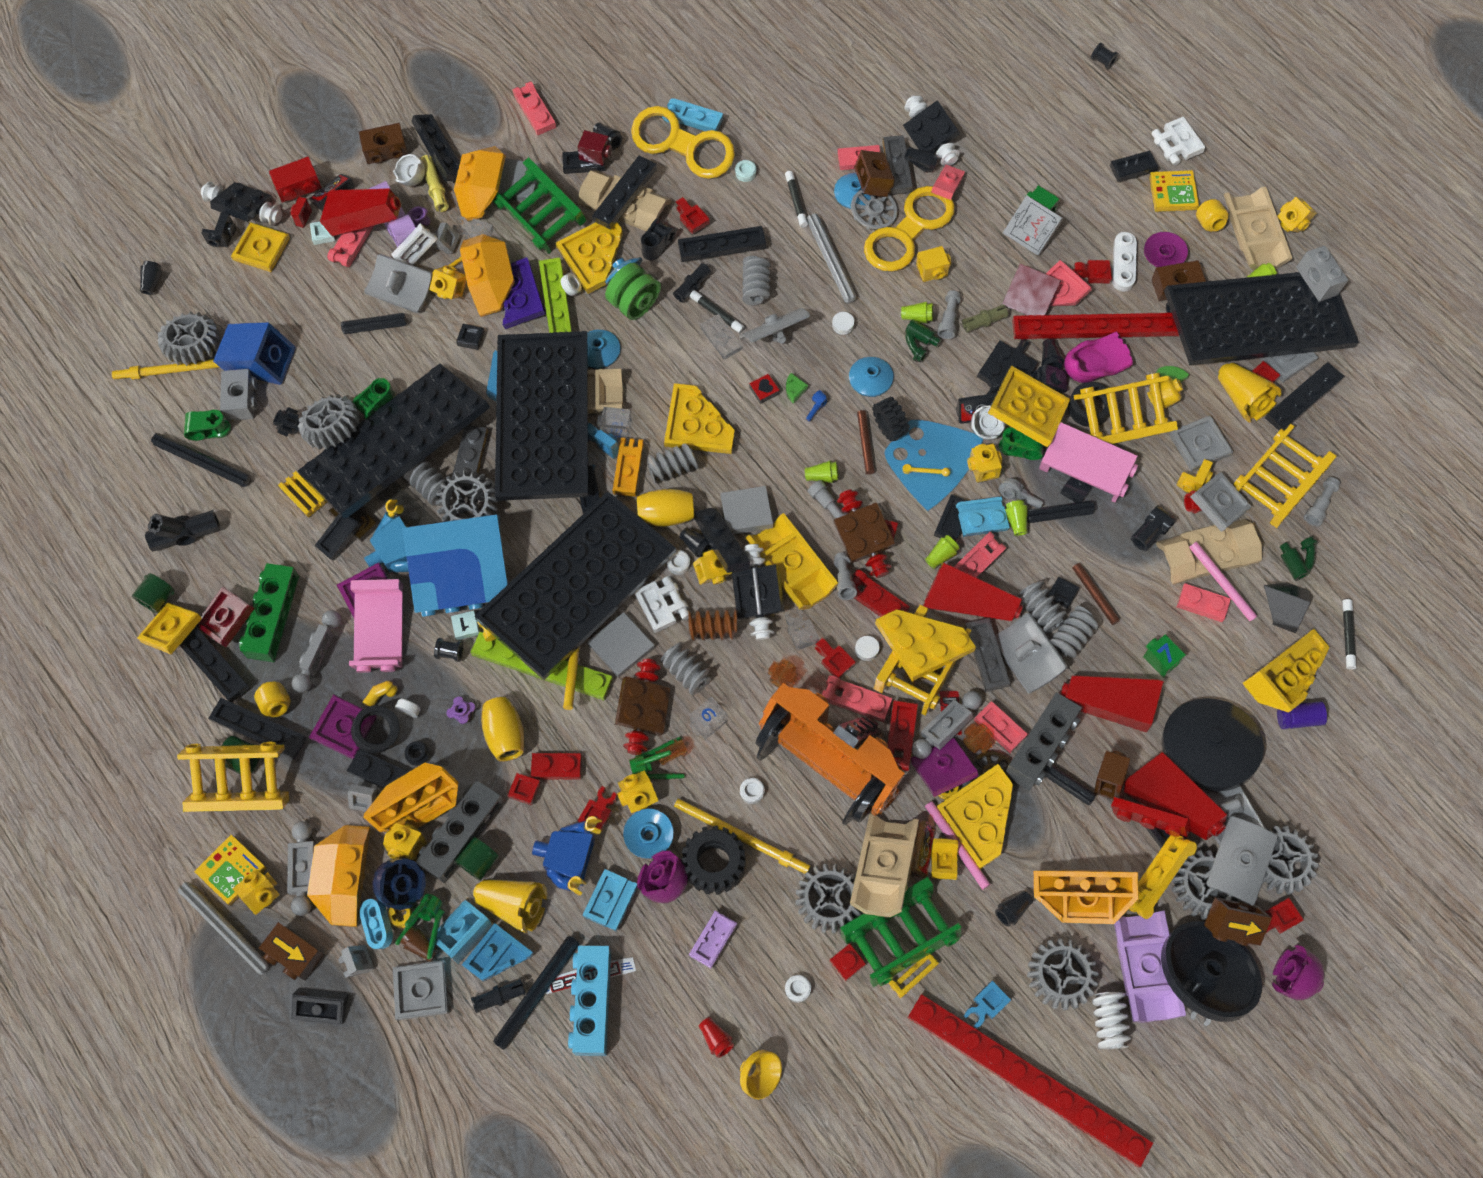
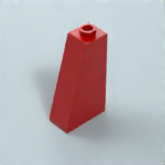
M390 188L331 190L328 192L320 223L331 236L340 235L398 219L401 202Z
M945 563L941 564L922 606L932 610L1003 621H1012L1013 618L1017 619L1023 608L1020 605L1022 599Z
M1072 676L1068 683H1063L1060 695L1082 707L1081 712L1147 733L1153 723L1164 681Z
M1163 752L1128 777L1124 782V792L1128 796L1147 807L1188 818L1191 827L1190 831L1205 840L1209 839L1212 835L1215 837L1220 835L1226 828L1227 814Z

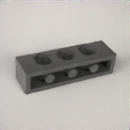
M1056 692L1005 772L1007 777L1028 791L1031 790L1034 784L1039 786L1047 774L1043 771L1045 766L1051 767L1058 756L1055 753L1057 747L1063 749L1070 737L1066 733L1069 729L1074 731L1081 718L1078 714L1082 707ZM1053 722L1059 723L1061 727L1054 725ZM1041 740L1047 741L1050 745L1043 744ZM1029 758L1035 759L1038 764L1032 763Z
M478 780L465 789L462 795L463 799L458 805L456 804L455 807L450 809L447 815L448 819L443 825H439L435 829L431 842L428 846H423L417 855L416 863L420 868L444 884L458 866L455 860L473 837L478 838L504 803L499 794ZM478 805L479 810L473 815L468 814L471 806ZM459 825L464 826L461 834L453 835L455 827ZM442 846H449L447 854L438 856V850Z

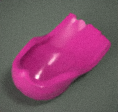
M1114 332L1103 338L1086 340L1075 346L1067 353L1064 368L1074 381L1086 383L1104 376L1117 374L1133 365V361L1127 345L1123 344V340L1118 338L1119 334Z

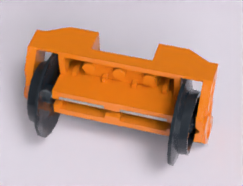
M783 683L770 698L763 711V717L759 722L761 731L755 742L759 747L756 758L759 761L765 759L780 744L852 798L854 802L842 821L843 825H847L852 820L860 823L870 812L874 816L879 813L882 814L898 796L900 790L897 787L905 774L898 768L891 750L888 749L887 743L878 737L875 739L869 735L858 750L852 748L833 734L835 729L827 724L829 704L820 693L814 694L807 689L789 687Z

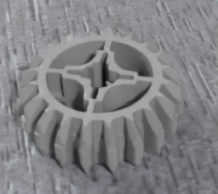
M190 311L188 315L182 313L179 317L173 316L172 321L166 320V326H161V332L158 333V345L162 354L170 362H175L177 365L184 363L186 366L193 362L196 365L197 361L202 360L205 362L206 356L212 357V351H217V345L220 344V333L215 322L207 315H202L200 312L193 314Z
M331 394L328 398L322 397L321 400L314 401L315 403L312 406H307L308 410L303 411V416L298 419L300 422L298 428L302 438L311 447H317L318 449L323 447L329 449L332 445L336 447L338 443H344L346 438H351V433L357 431L356 426L360 424L357 407L346 396L342 397L340 394L335 397Z
M463 470V477L458 472H454L456 479L453 480L449 476L446 477L449 484L446 486L444 483H441L440 486L444 489V492L437 491L436 493L437 496L442 498L436 501V505L443 506L437 510L438 514H445L442 517L443 522L462 520L455 516L465 511H471L475 515L472 518L493 515L490 511L498 510V507L492 504L498 502L495 496H492L495 494V488H490L493 482L491 480L485 481L486 476L484 474L478 477V472L474 470L470 476L467 470ZM475 484L479 487L473 488L470 491H464L460 486ZM453 492H455L457 500L451 509L450 499ZM484 493L485 502L480 511L477 503ZM461 494L470 499L473 509L465 504L463 501L464 497Z
M1274 826L1272 830L1266 828L1268 831L1276 834L1278 838L1262 884L1264 882L1267 883V891H1271L1275 887L1277 894L1283 893L1284 890L1287 895L1292 894L1294 890L1297 892L1302 891L1303 886H1309L1311 884L1310 879L1316 877V873L1313 870L1318 868L1319 864L1312 860L1316 859L1318 854L1310 852L1314 844L1307 845L1305 843L1307 836L1305 835L1301 838L1298 837V829L1290 833L1288 826H1284L1282 830H1280L1279 826ZM1288 845L1292 847L1296 852L1290 850ZM1300 862V872L1297 877L1293 878V865ZM1269 868L1274 869L1278 875L1274 874Z
M1198 850L1195 856H1188L1177 872V876L1171 881L1177 884V886L1172 888V892L1180 893L1176 898V902L1183 900L1186 903L1182 907L1183 910H1187L1190 907L1192 908V916H1196L1200 912L1201 918L1204 920L1207 918L1212 904L1204 902L1209 895L1219 896L1236 902L1240 901L1231 895L1213 888L1205 891L1206 888L1203 886L1205 883L1202 882L1209 877L1216 856L1213 858L1211 850H1208L1205 855L1201 850ZM1198 866L1209 867L1205 874L1190 871ZM1189 885L1194 887L1196 896L1192 894Z
M823 864V872H820L817 866L814 867L813 872L815 876L806 872L805 877L808 882L800 880L799 885L803 889L796 890V895L803 898L797 899L795 903L797 906H804L798 910V914H808L804 918V922L807 924L813 920V930H816L819 924L822 925V933H826L827 926H831V932L834 934L837 931L836 925L842 927L845 925V921L849 923L854 920L852 916L859 917L861 915V912L851 904L846 910L839 899L845 889L848 890L851 899L854 887L852 882L855 879V875L850 874L846 877L847 868L845 867L841 873L837 872V864L833 865L832 871H828L827 864ZM834 880L839 883L834 887H828L823 882H820ZM813 887L817 890L816 893L820 897L814 908L811 907L808 898L809 892ZM826 894H829V896L830 894H835L834 903H824ZM826 910H832L840 916L828 918L819 914Z
M1062 938L1057 940V947L1052 940L1047 942V947L1041 944L1038 947L1040 953L1034 952L1032 954V958L1035 961L1028 963V967L1035 970L1027 973V977L1035 978V981L1029 984L1030 988H1039L1034 995L1039 997L1043 994L1045 996L1042 1001L1044 1005L1052 1000V1009H1056L1059 1006V1002L1063 1011L1068 1010L1069 1003L1073 1009H1077L1079 1007L1078 1001L1085 1004L1088 1001L1086 996L1092 997L1094 995L1090 987L1098 985L1097 981L1091 979L1099 975L1098 971L1090 969L1096 965V962L1087 961L1091 953L1088 951L1083 955L1080 952L1083 948L1081 944L1074 949L1073 940H1069L1066 946H1064ZM1052 955H1063L1058 965L1050 964L1048 966L1044 964L1046 958ZM1072 959L1079 965L1082 976H1080L1081 973L1072 968ZM1064 966L1063 970L1066 971L1065 974H1068V976L1061 983L1062 979L1057 972ZM1043 973L1053 980V990L1046 984ZM1066 984H1081L1078 992L1070 995L1062 994Z

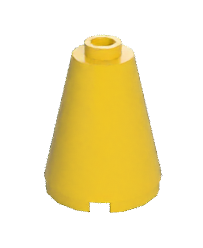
M1236 363L1224 364L1218 371V380L1243 419L1247 422H1251L1250 419L1253 418L1257 421L1267 415L1276 405L1274 401L1276 396H1281V389L1277 384Z
M484 879L475 886L473 896L478 905L519 931L528 933V930H535L542 919L545 908L541 907L543 899L547 900V888L539 882Z

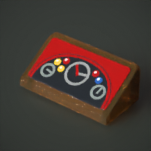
M923 820L919 823L910 875L926 878L935 829Z

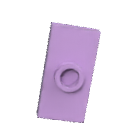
M715 910L689 956L712 969L735 930L737 923Z

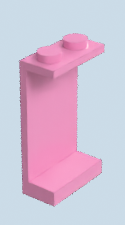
M1060 423L1041 461L1039 469L1047 473L1050 467L1112 494L1113 498L1111 501L1116 503L1118 496L1124 497L1129 486L1125 482L1128 476L1133 478L1138 465L1135 464L1137 455Z
M399 579L351 580V591L355 593L354 661H349V666L356 669L358 673H370L371 669L379 668L381 672H395V668H402L403 583Z

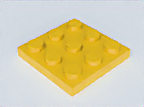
M1011 366L988 414L1048 447L1054 438L1070 399Z

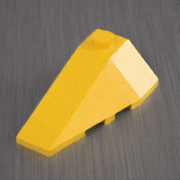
M1312 629L1242 684L1258 703L1290 712L1306 699L1308 695L1307 690L1315 680L1314 675L1317 669L1321 667L1330 647L1317 631Z

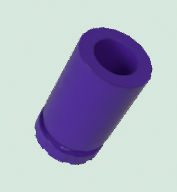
M1322 701L1300 703L1290 712L1277 709L1278 724L1283 730L1324 726L1327 723L1326 707Z

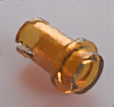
M675 739V743L655 752L656 754L668 750L672 752L671 755L658 759L662 766L679 756L685 757L684 754L688 751L682 739L679 741Z

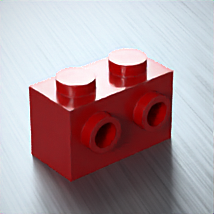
M309 156L268 171L282 203L322 188Z

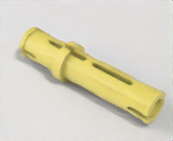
M424 155L420 159L425 166V178L429 186V196L434 201L436 211L439 212L440 208V212H444L449 208L444 194L446 192L445 188L440 183L431 156L428 158V155Z

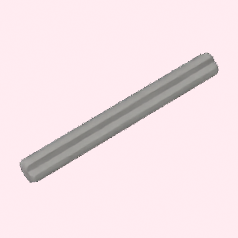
M816 213L807 217L808 225L845 303L854 302L856 294L819 216Z
M185 882L179 887L178 892L257 973L262 975L270 968V963L191 883Z

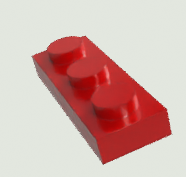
M1114 797L1111 804L1114 815L1124 822H1130L1131 820L1139 822L1145 828H1159L1174 837H1179L1180 835L1188 837L1191 827L1188 818Z

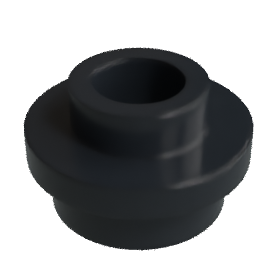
M421 741L410 743L404 753L408 763L415 766L425 763L430 754L427 745ZM416 751H421L422 753L419 757L413 756Z

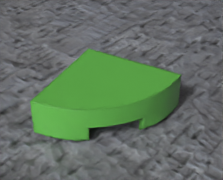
M1164 366L1157 369L1156 372L1160 373V377L1167 375L1173 378V380L1177 378L1180 382L1185 381L1189 376L1186 371L1175 366Z
M790 373L786 382V394L794 404L808 390V385Z

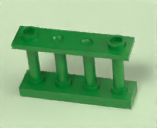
M528 157L522 162L526 168L525 175L502 195L497 192L493 202L500 210L504 208L533 238L531 241L538 250L543 248L550 254L552 251L546 243L570 221L573 222L575 220L582 226L587 220L582 211ZM536 180L539 184L537 185L538 188L516 208H513L508 201L529 182ZM549 194L552 197L551 202L528 222L520 216L540 197ZM562 207L565 210V215L540 236L533 228L556 208L560 209Z
M928 877L907 888L902 912L892 917L862 914L840 927L841 937L846 945L852 941L857 943L874 970V973L870 975V983L873 988L877 985L884 986L888 984L897 973L945 945L947 947L954 945L960 939V924L958 923L950 928L932 902L933 884ZM917 903L923 905L941 933L929 941L909 913L910 907ZM895 916L901 917L919 945L908 953L904 952L887 925L888 920ZM873 929L879 930L897 958L886 966L882 965L865 938L866 933Z

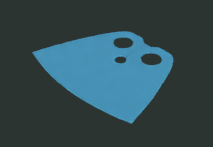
M910 420L908 422L909 430L914 427L921 428L924 433L923 437L919 440H914L908 432L888 445L885 450V458L907 490L928 511L943 500L962 480L969 470L967 458L970 457L971 449L982 444L983 439L974 433L925 420ZM896 448L907 450L908 456L905 460H897L894 457L893 452ZM924 449L926 455L920 456L918 451ZM905 464L915 468H949L950 475L945 477L942 474L921 472L904 474L902 468Z

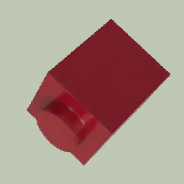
M584 130L577 146L579 160L602 166L606 158L610 157L612 151L607 135Z

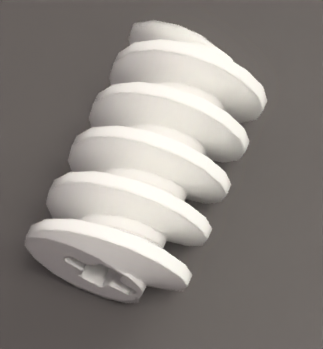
M1104 992L1095 994L1098 998L1094 999L1092 1004L1101 1008L1095 1010L1094 1015L1102 1018L1095 1022V1026L1103 1028V1030L1096 1033V1036L1105 1039L1098 1043V1048H1128L1129 1046L1124 1045V1042L1131 1040V1036L1124 1035L1123 1031L1130 1029V1026L1121 1023L1122 1020L1128 1018V1015L1120 1013V1010L1127 1007V1004L1121 1003L1118 1000L1125 997V993Z

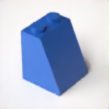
M269 322L228 324L213 362L224 371L249 369L252 376L256 377L257 380L280 385L284 380L296 346Z

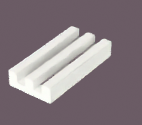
M420 223L396 248L392 256L396 260L413 265L438 238ZM426 237H428V238L424 241V243L419 247V244H420Z

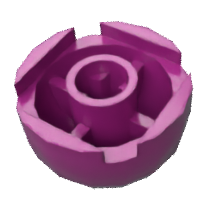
M658 852L651 857L654 860L649 866L645 863L641 868L637 887L644 896L655 903H670L684 892L688 883V874L685 872L686 866L682 864V860L672 852Z
M1296 945L1294 947L1297 949L1293 951L1287 949L1278 959L1273 969V975H1277L1276 983L1272 982V986L1275 991L1294 1000H1306L1323 988L1324 966L1312 951L1303 946Z

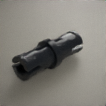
M701 263L691 275H687L684 278V282L673 292L674 297L679 302H684L693 290L697 291L702 281L711 274L710 268L706 264Z
M521 978L501 987L496 985L491 991L471 997L475 1012L479 1013L495 1005L500 1007L505 1005L504 1002L526 995Z

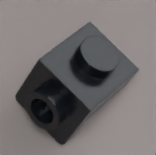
M220 213L215 230L202 229L201 234L210 246L228 247L231 237L235 234L236 226L229 214Z
M1044 364L1031 373L1032 378L1060 394L1067 391L1066 371Z

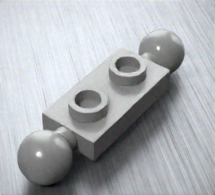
M328 610L323 614V625L319 624L317 630L311 634L310 645L307 651L301 655L299 667L302 672L292 679V687L299 693L310 689V677H315L334 636L331 631L341 623V616L335 610Z
M968 691L962 698V704L953 700L921 731L924 739L914 742L912 746L914 756L924 759L931 754L933 745L939 750L945 746L973 718V714L969 710H976L980 707L982 703L980 694L975 691Z
M304 821L297 822L292 828V836L297 840V843H288L287 893L289 895H296L291 902V910L298 916L306 915L312 907L311 900L307 897L314 846L316 845L313 841L307 842L312 835V827Z

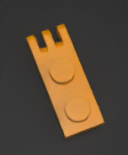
M621 437L612 491L613 495L636 497L644 439H639L638 447H634L635 438H630L629 446H625L626 438Z

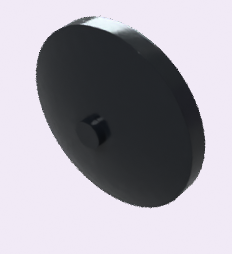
M1196 699L1179 706L1168 718L1161 739L1163 753L1200 789L1208 791H1228L1247 783L1258 770L1264 753L1261 732L1252 718L1239 707L1218 699Z
M1194 921L1180 925L1166 938L1161 951L1163 973L1172 991L1188 1008L1205 1018L1219 1022H1232L1246 1016L1256 1007L1262 993L1261 974L1252 954L1244 945L1234 940L1228 939L1227 942H1223L1214 938L1212 932L1204 925L1205 922Z

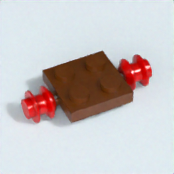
M852 489L846 490L839 495L840 498L837 500V503H843L844 507L841 509V512L849 514L834 519V525L851 563L870 557L865 564L866 567H872L870 576L881 578L889 573L888 570L892 566L884 562L887 559V555L879 554V552L894 547L895 542L877 502L859 509L863 504L862 500L856 499L859 492L852 491Z
M643 659L642 662L637 663V667L641 669L640 672L635 673V677L638 679L627 676L622 678L615 725L633 729V731L625 734V737L629 739V743L623 745L627 749V753L632 755H641L642 752L647 751V747L643 743L648 741L649 737L643 732L658 736L664 733L671 688L653 683L659 680V676L655 674V671H659L661 667L652 659Z

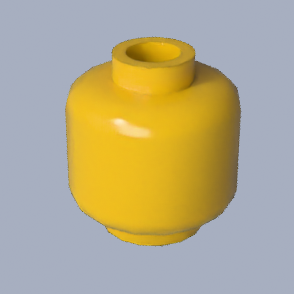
M1216 199L1203 202L1196 212V219L1204 230L1209 232L1219 231L1224 228L1229 218L1225 207Z
M1168 376L1169 380L1159 382L1164 409L1181 400L1182 395L1180 391L1184 389L1177 378L1173 380V378ZM1149 386V392H1147V395L1151 403L1153 404L1151 389Z
M276 681L263 683L254 695L260 712L268 717L282 716L289 708L291 702L285 687Z

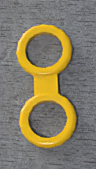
M648 107L641 111L633 121L631 128L632 139L639 149L650 154L664 153L669 149L686 157L688 167L698 177L706 179L717 178L726 173L733 163L735 156L734 145L728 136L715 130L703 131L696 136L680 129L679 120L675 113L666 107ZM652 116H663L671 123V131L668 138L662 143L655 145L643 141L640 130L645 120ZM707 140L719 141L726 149L723 162L713 169L701 168L696 164L694 158L697 147Z
M924 186L912 191L904 203L906 217L896 227L877 229L866 239L864 253L868 262L875 268L891 272L901 270L909 265L915 255L914 241L923 233L924 229L934 230L942 228L950 222L955 208L953 200L932 193L933 186ZM934 196L944 203L946 211L938 219L927 220L919 217L914 212L913 204L920 197ZM895 237L905 245L906 253L899 260L892 262L884 261L874 254L873 245L881 238Z

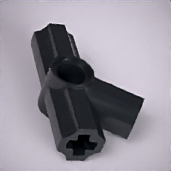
M214 510L193 517L177 516L175 518L156 513L150 517L149 531H146L144 535L149 549L153 552L175 544L178 546L190 545L195 542L196 537L220 530V523Z

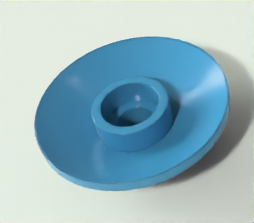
M850 173L842 176L834 187L836 200L842 206L851 209L850 204L854 195L862 190L857 174ZM862 193V195L869 201L870 195ZM857 197L855 203L860 204V205H865V204Z
M623 258L618 259L612 264L614 269L607 277L605 283L608 285L613 276L623 266L635 262L640 265L643 261L642 258H633L627 261Z
M598 329L587 332L588 367L602 369L612 365L620 355V343L617 337L606 330Z
M865 357L852 365L849 372V381L852 388L859 394L876 397L886 393L892 386L893 371L884 360L877 357Z
M643 809L634 813L627 820L623 831L627 848L634 855L645 859H651L658 852L667 851L674 835L673 826L669 818L664 813L655 809ZM652 832L654 836L652 839L647 840L644 837L645 834Z

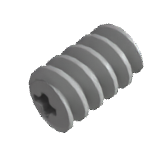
M748 256L743 259L742 299L748 305H759L763 300L770 297V262L767 259L757 256Z
M686 443L682 444V451L675 446L673 447V454L669 449H666L665 457L658 452L656 453V460L651 455L647 458L649 472L655 484L657 476L661 481H664V474L673 478L674 470L678 475H681V468L683 467L687 472H690L691 464L696 470L698 469L695 455Z
M425 459L404 474L406 481L410 482L412 487L416 488L417 492L422 494L423 498L427 499L429 504L433 506L436 505L437 500L442 499L436 495L437 491L444 492L440 484L444 483L446 486L449 484L446 479L442 480L443 476L437 473V470L431 467L429 462H425Z
M1042 580L1024 588L1017 597H1022L1021 603L1027 604V611L1033 612V618L1039 619L1038 625L1044 627L1043 632L1048 634L1058 629L1065 620L1062 618L1066 611L1057 612L1061 604H1051L1055 596L1046 597L1050 589H1040L1044 584Z
M1076 606L1075 611L1070 613L1069 618L1064 621V625L1059 627L1058 632L1053 635V639H1050V642L1061 657L1069 656L1075 658L1077 655L1075 650L1080 651L1082 649L1080 643L1086 644L1088 641L1086 636L1091 637L1093 635L1091 629L1097 630L1099 625L1087 609Z
M679 642L669 648L660 661L663 662L665 668H670L671 675H676L677 681H683V687L689 688L691 695H695L709 684L711 677L708 678L707 675L710 669L706 668L701 671L703 662L700 661L694 664L697 656L692 655L688 658L690 649L687 648L681 651L684 643Z

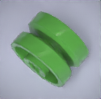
M636 262L629 263L623 266L610 280L605 298L615 308H619L620 312L628 319L636 320L642 317L654 305L660 294L661 283L650 274H647Z

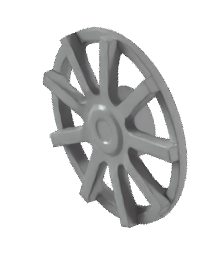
M858 191L850 204L854 220H857L868 230L890 227L897 218V206L893 198L888 194L887 197H882L878 200L875 199L874 195H870V200L868 201L862 195L863 191ZM857 197H858L865 205H860V204L855 203ZM886 198L891 201L892 206L884 207L883 202ZM856 208L865 210V212L858 214ZM894 210L893 217L883 213V211ZM869 215L868 223L862 217ZM880 216L883 217V218H885V219L888 220L889 222L886 223V224H883V222H882ZM873 218L877 220L879 225L872 224Z

